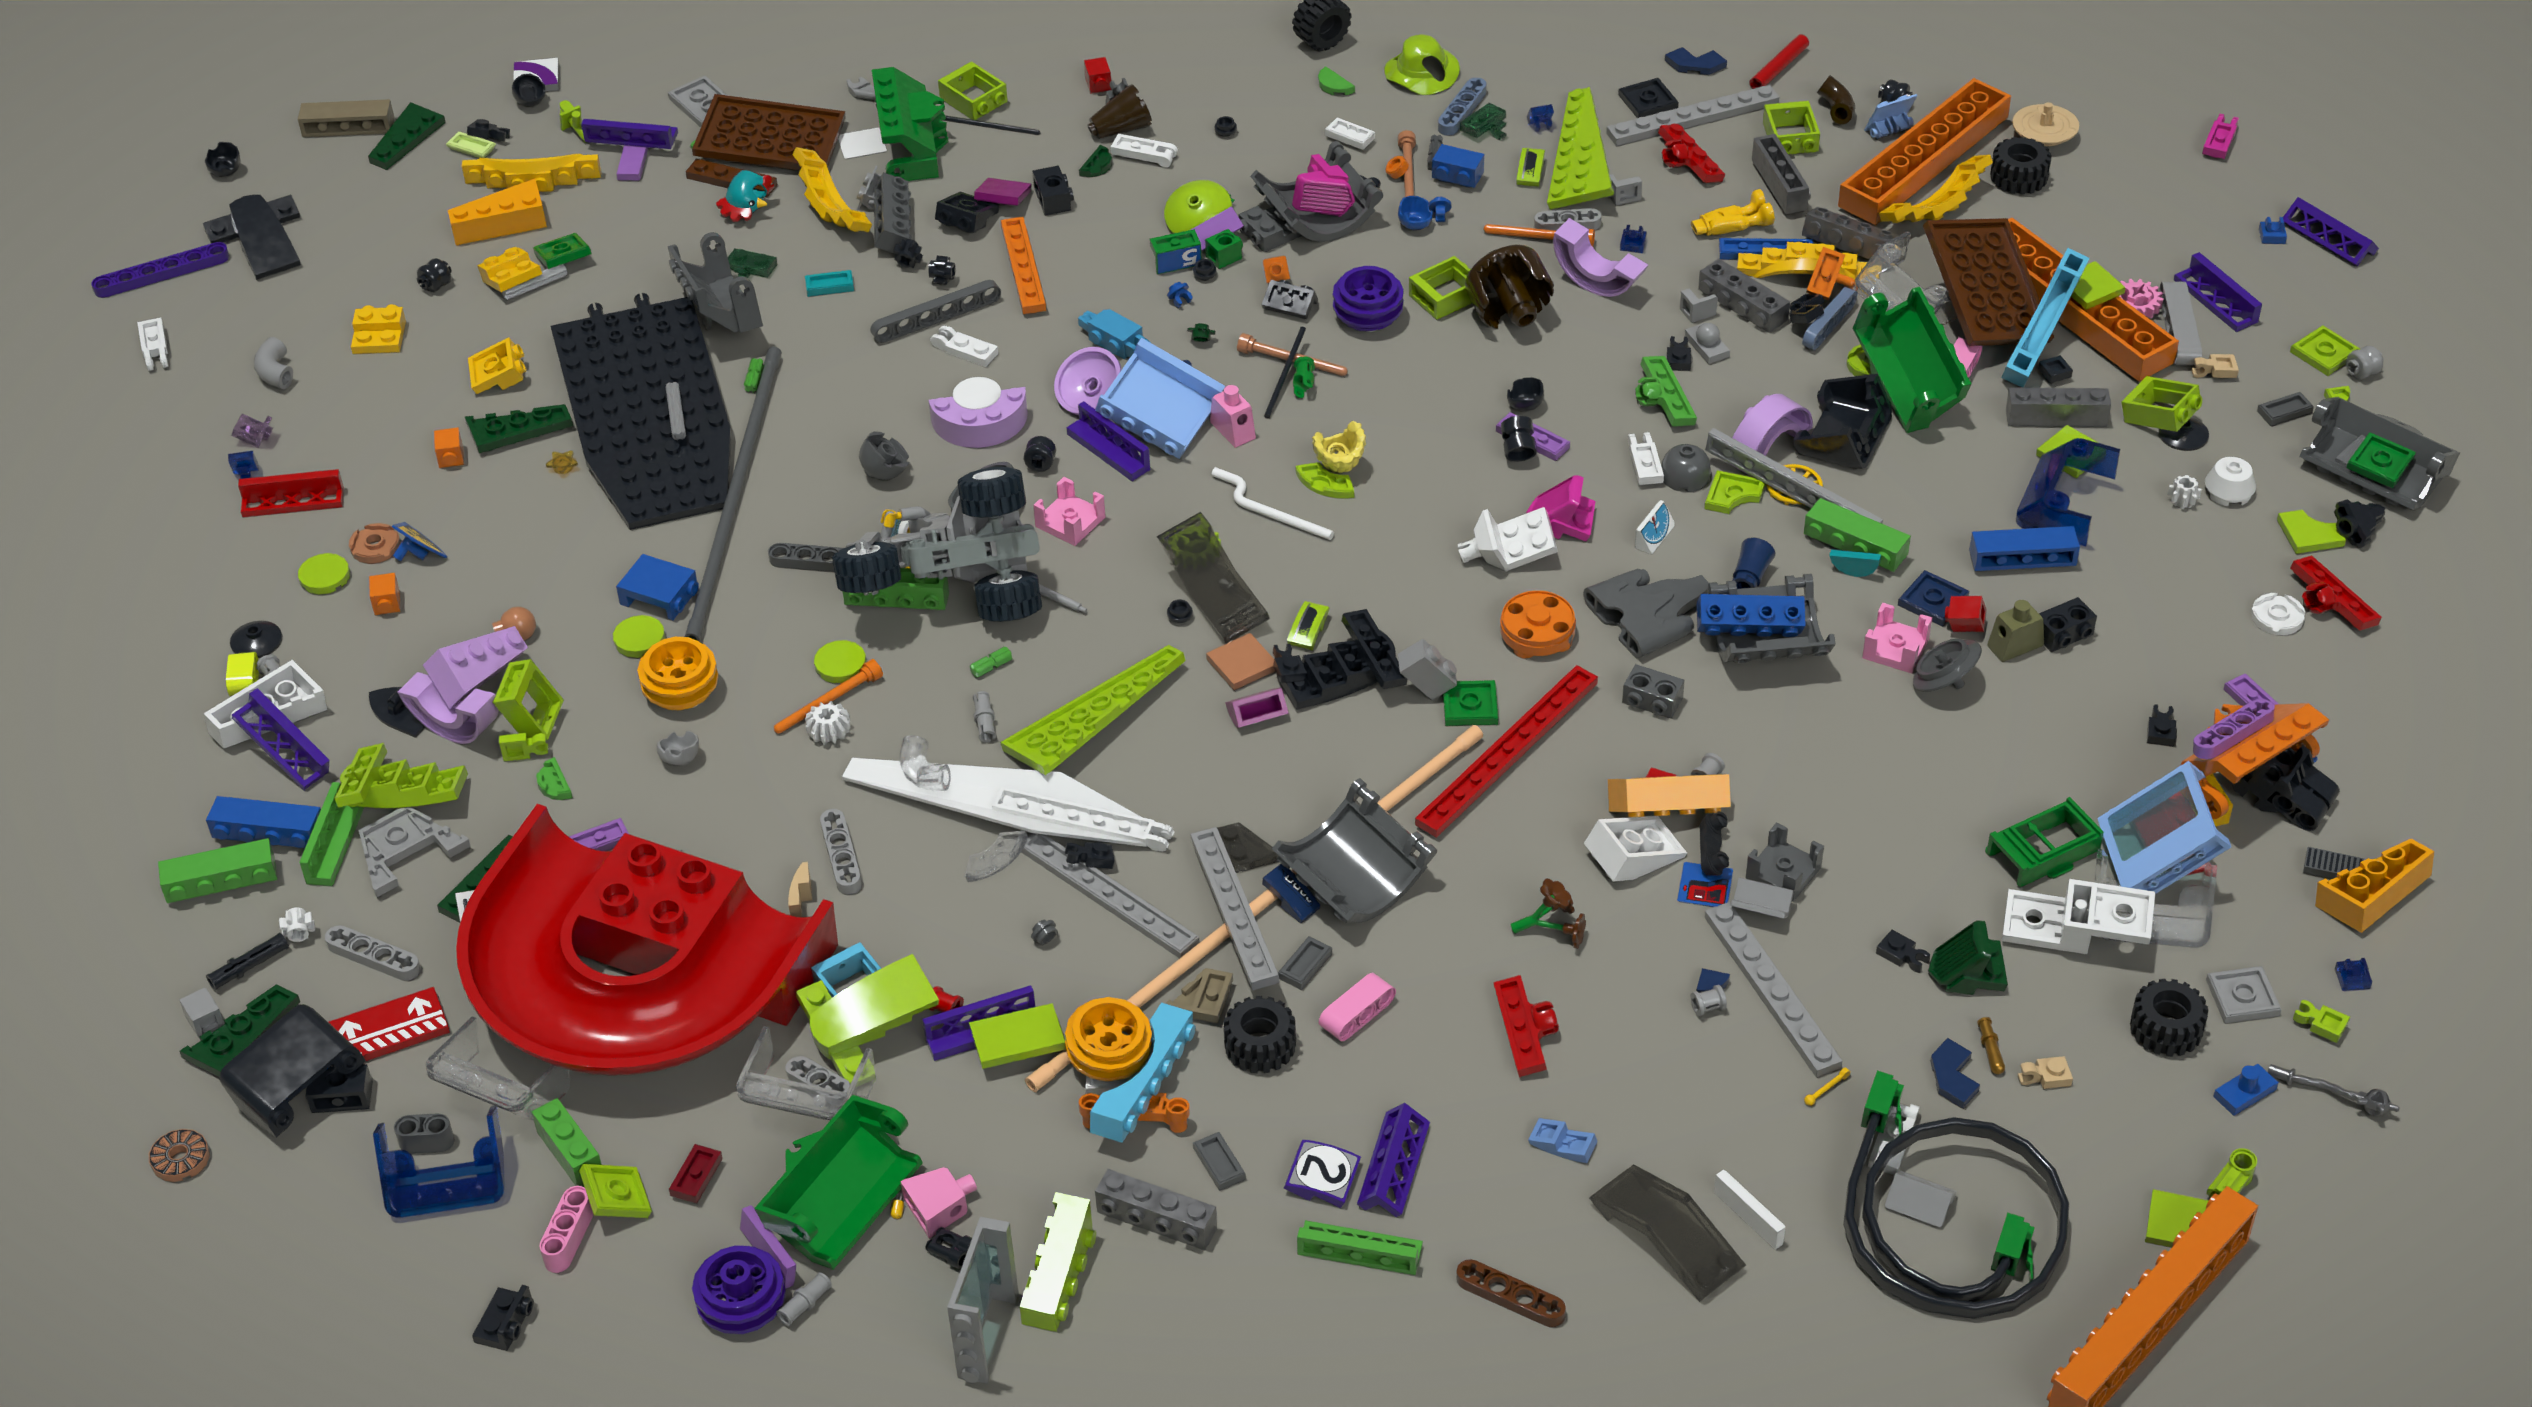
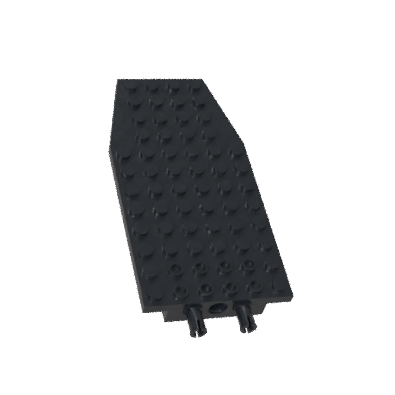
M642 293L643 300H641L640 294H637L634 297L637 308L608 314L603 313V307L600 303H595L597 310H594L592 303L587 307L590 318L550 326L586 465L595 475L599 485L605 490L609 500H612L617 512L629 530L722 510L729 490L731 428L693 300L689 301L688 297L650 304L649 296L646 293ZM677 382L679 384L686 437L683 440H675L672 436L666 393L667 383Z

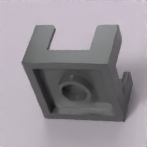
M1776 822L1769 831L1768 845L1757 857L1758 851L1753 849L1748 855L1746 879L1794 890L1792 902H1794L1822 868L1824 845L1812 841L1810 854L1788 844V828Z

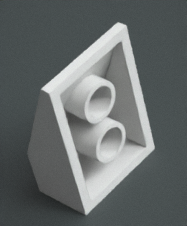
M1658 816L1598 819L1584 842L1592 857L1598 861L1612 881L1634 880L1687 855L1685 849Z

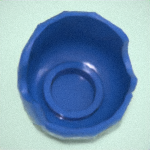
M1419 196L1402 198L1398 208V218L1402 225L1411 230H1421L1429 226L1433 211L1429 210V202Z

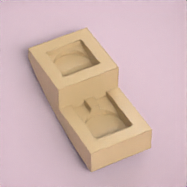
M802 862L791 882L788 897L791 916L802 917L801 902L812 901L808 862Z

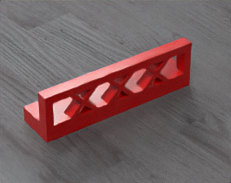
M339 469L239 479L238 482L242 497V517L340 508L343 505L344 486ZM328 495H336V499L325 500L324 498ZM302 498H311L307 502H299ZM278 500L286 501L281 505H274ZM249 503H261L257 507L248 508Z

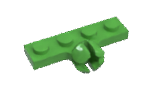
M1642 357L1640 365L1647 377L1639 379L1638 383L1640 384L1635 388L1638 403L1642 406L1661 405L1672 426L1695 425L1697 417L1666 357Z

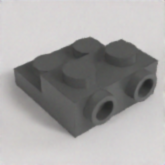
M1256 206L1239 214V219L1244 225L1240 232L1249 237L1252 243L1263 252L1303 236L1299 232L1296 234L1292 233L1285 226L1287 221H1283L1274 212L1276 207H1270L1263 211L1259 206Z

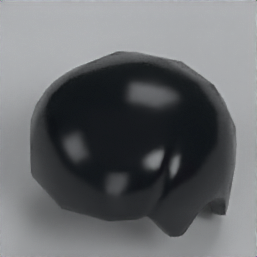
M531 73L521 74L513 81L512 95L519 104L525 107H533L543 100L545 84L539 77Z
M219 142L214 150H208L205 158L208 171L217 177L234 174L241 162L239 150L231 142Z
M1526 377L1514 381L1512 390H1507L1509 405L1522 412L1536 409L1544 400L1542 381L1534 377Z

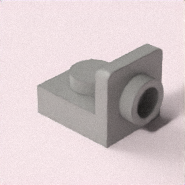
M1610 174L1614 195L1608 196V198L1612 199L1615 206L1641 200L1642 180L1639 176L1617 181L1614 175Z

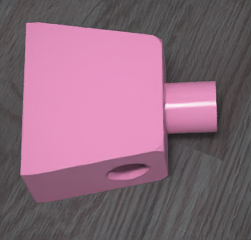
M1235 385L1226 386L1223 392L1212 397L1210 423L1236 448L1256 439L1251 405L1239 394L1238 387Z
M944 1167L900 1181L903 1199L928 1238L936 1235L940 1227L946 1228L967 1213L965 1195L977 1190L976 1183L970 1174L955 1180L948 1168Z

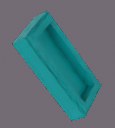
M851 270L805 276L807 297L854 291Z

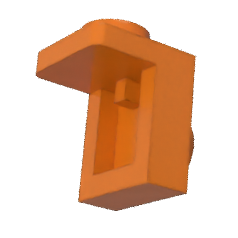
M1286 256L1263 260L1267 283H1270V280L1286 281L1290 279Z

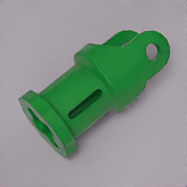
M1307 356L1298 357L1294 361L1296 373L1293 376L1294 394L1298 398H1303L1304 392L1312 388L1315 381V376L1312 373L1315 369L1314 360Z

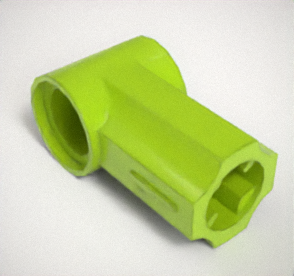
M2245 1148L2234 1150L2230 1155L2228 1163L2209 1186L2206 1194L2210 1198L2215 1193L2219 1195L2226 1186L2240 1193L2253 1179L2257 1165L2255 1154Z

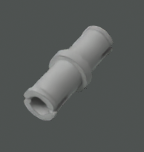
M979 691L977 692L978 698L976 694L973 695L975 705L974 721L978 724L979 739L983 742H990L991 738L994 740L996 737L993 724L995 714L990 706L989 693Z
M819 1272L804 1288H798L793 1294L794 1297L776 1312L778 1319L784 1325L790 1326L805 1310H811L815 1306V1301L832 1287L830 1279L825 1274Z

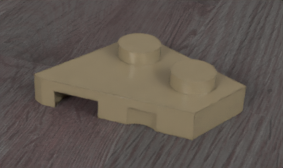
M1205 968L1196 976L1194 981L1189 982L1181 989L1182 994L1174 1001L1169 999L1166 1004L1193 1012L1194 1019L1218 1023L1233 982V973Z

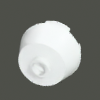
M2237 457L2220 459L2205 478V485L2210 492V499L2223 506L2238 502L2244 505L2251 499L2256 490L2251 465Z

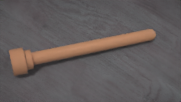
M1409 130L1402 131L1398 135V146L1403 150V157L1409 163V167L1404 173L1405 197L1414 196L1412 149L1416 145V136Z
M1245 333L1240 335L1237 344V351L1245 354L1256 351L1287 360L1290 354L1288 350L1259 343L1252 335ZM1296 353L1293 362L1298 357H1304L1305 355ZM1312 358L1316 369L1340 376H1345L1348 373L1347 368L1344 366Z

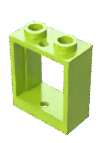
M972 61L938 80L939 97L972 120H977L1008 102L1006 83ZM974 85L986 92L974 100L962 93Z
M1809 101L1764 105L1763 125L1766 134H1776L1788 154L1819 152L1820 131ZM1804 125L1806 133L1778 135L1776 127Z
M1456 256L1446 259L1410 276L1409 296L1438 320L1472 303L1465 288L1466 278L1470 269ZM1452 279L1462 286L1444 296L1434 289Z
M2146 376L2121 402L2124 422L2177 432L2202 406L2199 385ZM2156 401L2167 404H2173L2175 406L2173 408H2167L2152 404Z
M528 659L508 664L493 704L518 734L526 733L527 738H532L536 734L543 733L546 734V740H548L564 699L534 662ZM526 691L537 703L533 715L522 704Z

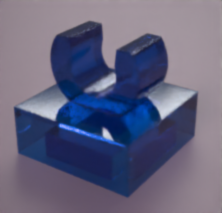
M1552 104L1530 108L1527 120L1529 125L1534 124L1536 132L1540 130L1539 123L1542 122L1546 124L1547 130H1550L1552 126L1551 118L1554 114Z
M1627 225L1626 229L1623 230L1620 251L1643 253L1647 231H1644L1642 226H1639V230H1630V225Z
M253 451L228 454V461L233 473L238 474L241 479L251 478L252 471H259L258 461Z
M2365 958L2355 961L2346 959L2345 961L2336 962L2335 972L2342 991L2371 988L2372 979Z

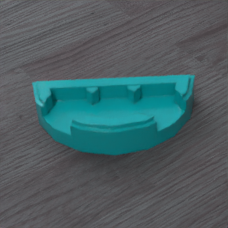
M1831 550L1829 554L1832 564L1838 570L1854 577H1865L1874 573L1881 560V554Z

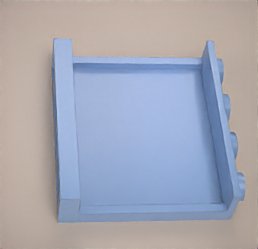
M1141 338L1136 345L1133 355L1104 395H1100L1095 411L1099 412L1103 417L1120 424L1124 429L1139 435L1146 442L1158 446L1167 454L1180 459L1211 414L1212 397L1223 392L1225 386Z

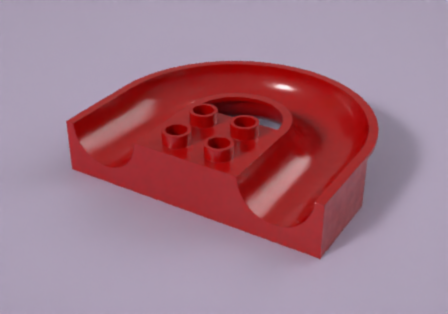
M536 804L471 895L458 929L456 952L462 986L469 1002L479 1017L502 1039L519 1050L557 1067L588 1074L617 1076L656 1072L695 1060L733 1039L748 1027L757 1016L787 1026L800 1006L796 997V991L814 984L811 967L832 956L838 947L834 903L823 899L811 917L787 915L763 902L750 889L741 871L627 833L623 834L612 851L594 850L579 844L567 836L554 823L547 807ZM577 954L636 975L613 976L600 973L584 964Z

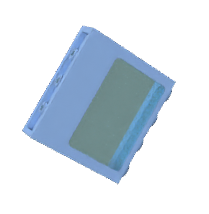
M2188 761L2177 767L2172 772L2156 780L2153 784L2097 818L2100 828L2104 832L2103 837L2121 887L2154 891L2156 894L2231 848L2229 839L2216 829L2199 781L2205 778V775L2191 762Z

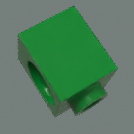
M1229 229L1205 239L1206 258L1211 260L1218 269L1242 259V240Z

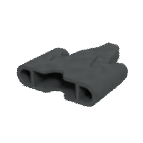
M1635 569L1585 588L1583 596L1589 609L1602 623L1616 625L1621 628L1622 632L1619 634V641L1635 658H1641L1684 638L1694 629L1692 618L1688 615L1684 616V614L1697 606L1700 594L1708 593L1709 582L1702 575L1685 580L1665 579L1648 584L1650 582L1648 572L1645 569Z

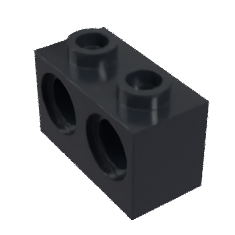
M2079 597L2039 613L2043 618L2044 646L2050 652L2066 648L2070 644L2087 639L2094 634L2097 615Z

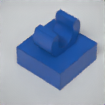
M2267 217L2265 222H2260L2259 233L2262 244L2286 243L2287 234L2283 217L2279 218V222H2271L2270 217Z

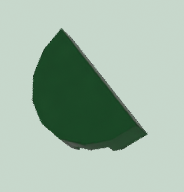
M1099 145L1079 169V176L1097 177L1110 170L1112 156L1108 148Z

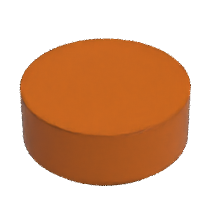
M1396 156L1387 163L1385 170L1391 178L1396 179L1407 171L1409 163L1403 156Z

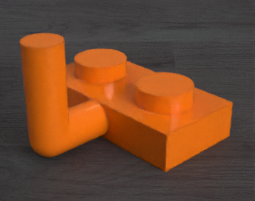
M1823 247L1806 293L1820 294L1823 296V299L1829 300L1835 282L1853 289L1855 285L1854 278L1839 273L1845 254Z

